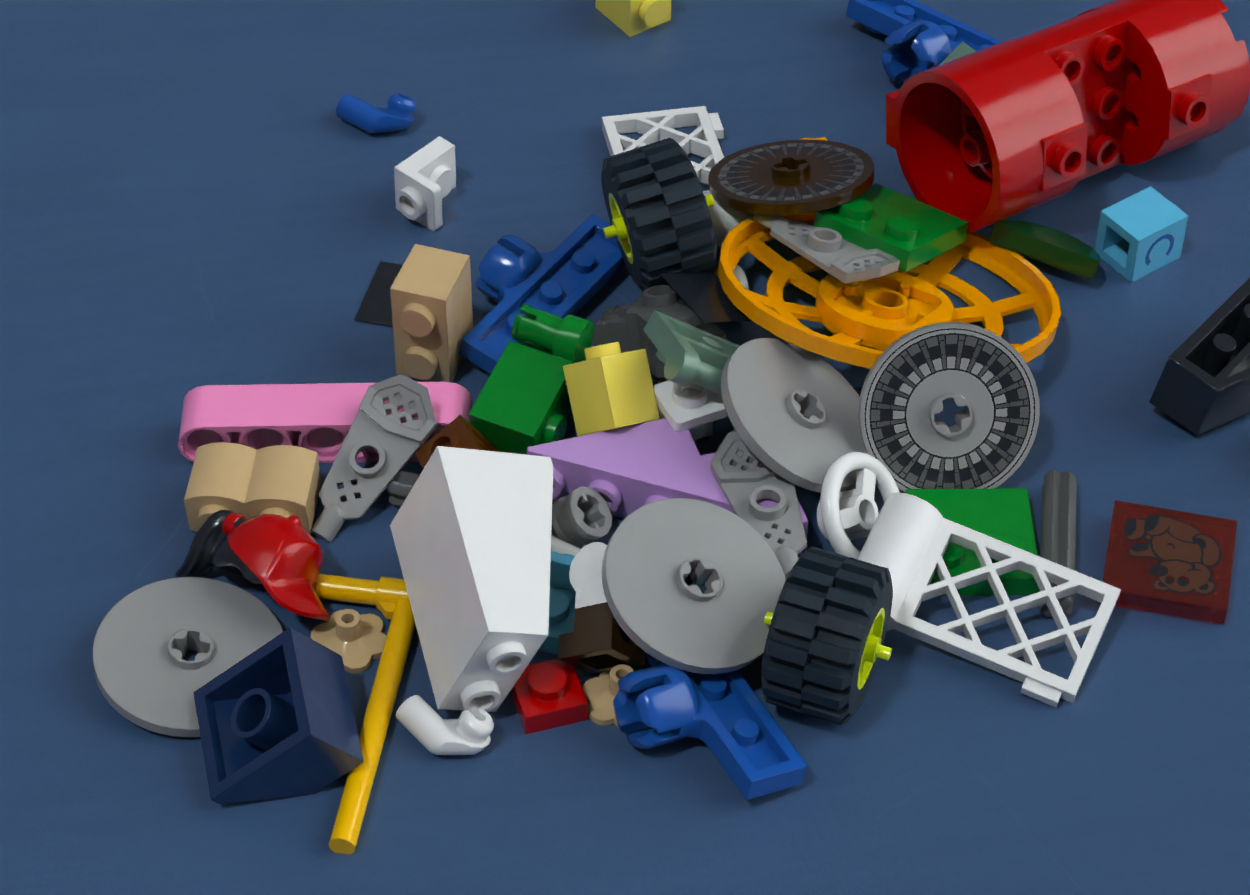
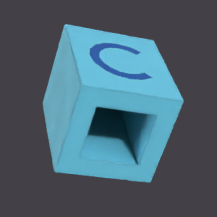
M1150 186L1101 210L1095 251L1102 260L1132 283L1181 258L1188 215Z

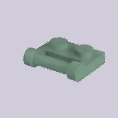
M654 310L643 331L657 348L656 357L665 364V378L681 386H687L692 383L722 395V370L728 358L740 346Z

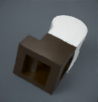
M592 542L585 545L576 553L571 562L569 578L572 587L576 591L574 632L559 635L558 659L591 675L608 672L619 664H625L630 667L644 665L645 651L627 636L608 606L602 585V560L607 547L603 542Z

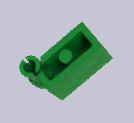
M524 304L520 308V313L524 314L525 317L517 314L512 327V338L518 342L511 340L508 342L468 415L470 424L498 446L502 452L527 455V447L563 440L567 428V416L571 410L563 366L586 360L584 349L591 346L594 324L589 320L571 314L562 318Z

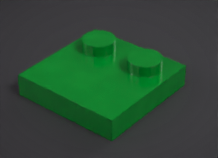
M876 183L865 193L847 203L816 211L813 226L835 230L842 235V239L866 250L877 248L895 256L900 260L898 269L907 272L964 243L969 222Z
M1027 488L906 489L907 494L917 496L934 506L943 518L1038 556ZM949 542L942 558L951 577L981 568L975 551ZM990 558L992 563L999 562L995 559ZM1017 569L999 575L1007 595H1031L1039 592V587L1032 574ZM935 572L930 584L940 581L937 572ZM988 580L957 590L959 595H994Z

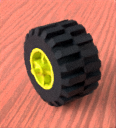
M667 138L606 157L603 160L601 181L611 226L603 228L606 239L615 236L624 263L637 286L644 291L657 285H669L660 273L714 272L717 246L708 209L709 206L714 205V199L712 194L704 196L694 167L680 145L673 138Z
M813 546L804 552L793 566L785 581L774 613L767 611L764 618V624L770 625L761 669L762 690L766 703L842 726L849 721L865 698L879 658L888 661L891 656L892 648L883 646L893 599V586L888 568Z

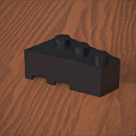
M1250 278L1169 356L1149 403L1196 435H1200L1250 413Z

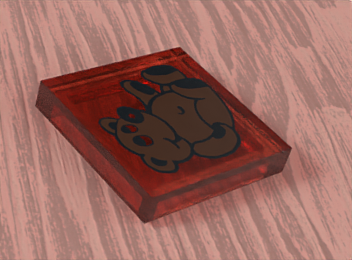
M1115 500L1102 582L1121 589L1115 606L1224 624L1228 611L1237 520Z

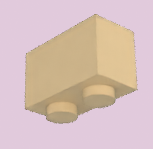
M415 244L390 287L396 374H403L407 377L429 382H453L465 357L459 354L461 340L473 329L470 255Z

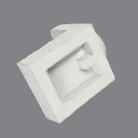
M440 136L394 167L396 209L408 219L415 220L432 231L443 225L442 198L447 196L456 187L455 145Z
M669 380L653 385L660 419L666 418L671 427L677 432L689 429L694 442L711 436L713 421L728 416L722 395L692 383L687 386H681Z

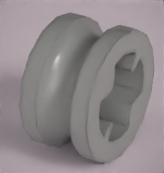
M580 486L571 491L569 495L555 501L552 506V526L561 540L582 549L585 545L608 534L611 529L612 516L610 508L605 499L590 487Z

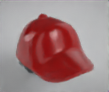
M219 510L208 517L200 527L182 566L175 574L177 578H201L213 568H218L242 575L248 581L263 584L270 596L286 610L300 616L320 619L323 623H327L330 620L327 610L315 592V586L323 562V550L301 525L299 517L295 515L287 518L276 514H262L247 519L244 515L231 510Z

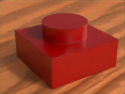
M559 659L528 665L510 690L525 734L588 720V702L574 666Z

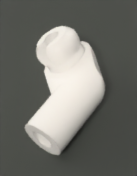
M413 695L405 700L396 712V719L434 755H476L484 750L491 741L490 734L493 731L494 722L489 713L480 708L474 707L471 710L462 711L459 719H443L419 695Z

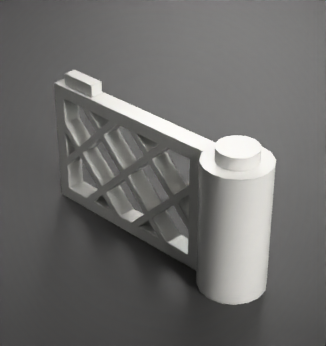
M705 106L602 117V131L610 156L667 138H673L687 155L693 153L706 158L700 164L693 161L691 163L699 182L709 185L708 176L710 170L724 158L718 139L724 138V128L718 112L708 113ZM697 126L689 135L675 130V128ZM637 132L643 136L638 140H634L621 134ZM703 191L704 196L709 195L710 191ZM714 199V205L709 206L708 209L715 233L716 246H721L729 231L755 214L731 209Z
M896 492L888 495L857 560L889 569L893 586V599L887 631L895 629L1023 682L1020 693L1056 708L1060 698L1071 703L1074 702L1121 592V589L945 519L930 503L907 493ZM949 542L975 551L981 568L951 577L942 558ZM990 558L995 559L999 562L992 563ZM1017 569L1032 574L1040 592L1010 601L999 575ZM935 572H937L940 581L930 584ZM988 580L999 605L968 615L957 590ZM1050 582L1056 584L1057 586L1051 587ZM1079 593L1101 602L1094 618L1070 626L1058 599ZM947 594L958 619L936 626L916 618L915 615L922 601ZM1047 604L1059 630L1028 640L1016 614ZM1006 618L1017 644L998 651L982 645L975 627ZM964 632L966 638L958 635V633ZM1087 634L1083 646L1080 648L1076 638ZM1065 642L1075 663L1068 680L1042 670L1034 652ZM1023 656L1025 662L1018 660L1016 658Z

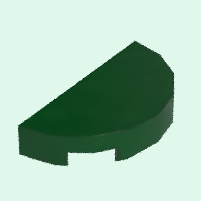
M1002 220L994 223L989 237V241H992L991 244L1088 280L1094 278L1100 262V255L1091 246L1059 230L1036 223L1020 220Z

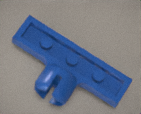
M849 0L847 17L864 24L865 29L872 33L888 36L884 43L892 47L882 52L881 60L885 72L895 83L903 81L904 84L911 76L938 66L962 41L975 51L1003 42L915 0Z
M645 652V657L652 667L630 672L619 679V691L613 700V706L620 731L631 733L652 728L651 730L626 735L627 741L631 745L648 750L678 742L687 737L699 738L710 748L745 800L803 783L808 767L738 670L721 674L692 673L669 666Z

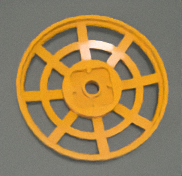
M816 212L781 216L787 220H801L813 226ZM753 217L742 221L729 231L721 244L717 275L722 289L734 306L750 320L775 336L807 351L871 369L877 358L894 341L917 328L941 322L971 323L982 321L985 329L1002 337L1004 330L1003 316L1033 308L1038 320V335L1024 344H1010L1028 363L1043 354L1054 341L1061 316L1059 296L1051 282L1033 264L1018 253L991 244L992 241H989L988 237L977 232L967 233L964 243L933 258L928 265L921 264L907 272L898 269L896 272L879 278L846 284L831 274L826 275L821 281L809 276L806 273L821 270V268L803 256L786 261L765 244V242L775 239L770 235L771 229L753 220ZM748 252L773 271L766 284V296L745 289L734 275V269L738 262ZM963 257L1000 276L1021 294L991 302L986 295L974 286L949 273ZM791 283L816 298L815 307L784 302L783 291L785 287ZM937 287H941L956 295L969 306L954 308L948 296ZM797 319L822 323L829 332L835 335L829 337L814 332Z

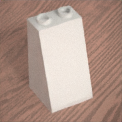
M437 446L390 524L437 709L471 710L476 707L486 712H496L548 636L553 464L551 457Z

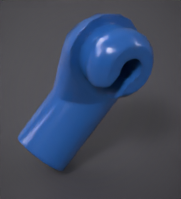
M394 93L388 99L387 108L374 107L351 94H346L337 104L336 115L338 118L370 134L403 131L410 127L415 120L412 114L416 109V102L407 95L400 93L397 95Z

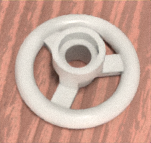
M849 452L840 456L832 463L824 477L821 498L817 507L819 529L830 542L835 553L854 559L858 558L860 551L850 540L869 536L879 515L876 502L874 501L875 484L882 495L884 503L889 494L900 493L888 469L878 459L867 453ZM853 470H857L856 489L840 492L846 475Z

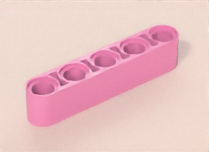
M418 382L428 388L437 426L422 446L459 415L470 423L468 414L472 408L473 400L470 392L465 387L453 382ZM375 383L199 386L188 391L184 397L178 448L187 460L194 462L197 448L209 443H237L257 450L274 445H292L317 452L319 463H333L359 411V406L368 387ZM371 449L361 451L356 457V463L379 461L378 453ZM416 453L408 462H419Z

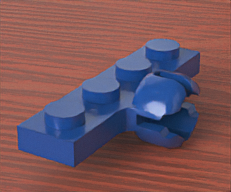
M591 214L555 250L548 253L537 251L534 246L518 236H502L497 241L501 246L492 245L482 259L478 268L481 277H478L476 281L477 289L498 303V305L462 338L459 354L491 374L510 340L518 342L512 338V327L517 314L525 317L524 314L520 313L522 305L528 304L532 308L562 318L568 314L575 315L625 266L615 236L608 239L605 238L603 228L611 225L596 215Z

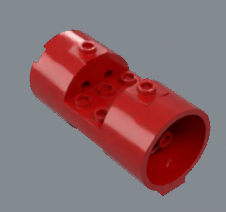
M1114 0L1051 27L1015 40H1007L911 76L902 85L901 89L886 94V144L896 149L903 174L917 200L968 221L967 233L974 232L1061 197L1072 190L1078 181L1119 164L1138 165L1223 130L1230 122L1240 117L1248 100L1250 62L1244 39L1235 41L1230 27L1222 16L1228 11V8L1221 0Z

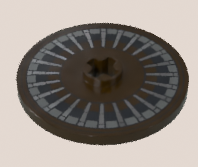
M801 139L760 144L728 155L712 167L709 172L708 181L710 194H712L717 202L726 207L753 214L793 215L833 208L859 197L873 184L875 172L872 158L856 147L834 141Z

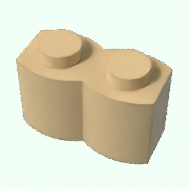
M229 442L209 443L199 446L184 497L189 529L198 532L200 527L213 513L219 510H231L244 515L247 519L262 514H276L287 518L295 515L301 520V525L311 534L319 497L318 494L322 483L318 453L307 448L292 445H274L258 450L246 445Z

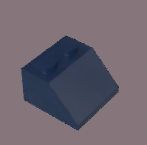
M291 627L193 692L210 798L218 804L315 794L364 762L342 656Z

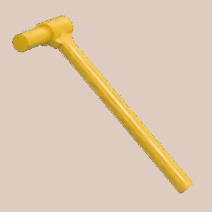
M319 574L316 583V594L319 599L375 605L377 611H380L386 619L391 620L359 733V742L364 762L348 773L329 841V848L333 852L352 854L355 852L416 624L404 579L381 576L380 580L377 581Z

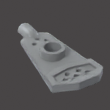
M755 214L753 220L771 229L770 235L844 284L879 278L898 271L900 260L895 256L877 248L866 250L842 239V235L835 230L814 227L801 220H787L781 215Z
M403 374L368 387L359 406V411L318 494L324 510L313 525L311 533L331 544L345 520L361 519L436 429V421L427 387ZM371 449L377 452L379 455L378 463L372 468L360 467L356 463V457L361 451ZM357 481L358 484L352 486L351 482ZM343 484L344 488L338 489L337 485ZM360 494L361 498L355 499L354 495ZM340 498H347V501L341 502Z
M736 431L728 432L710 462V471L734 514L750 524L770 545L787 579L790 571L799 559L798 554L807 547L795 486L760 461L746 446ZM772 500L778 504L774 507L766 508L760 506L757 502Z

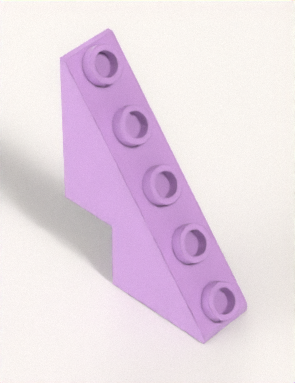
M666 418L527 447V455L551 457L553 464L552 500L557 501L569 495L571 491L584 486L596 490L605 499L612 516L623 519L646 504L670 498L697 499L715 504L734 513L710 471V462L716 452L700 456L689 429L677 432L671 427ZM772 500L757 502V504L766 508L774 507L778 504ZM798 501L807 540L808 520ZM806 548L798 554V558L804 554Z

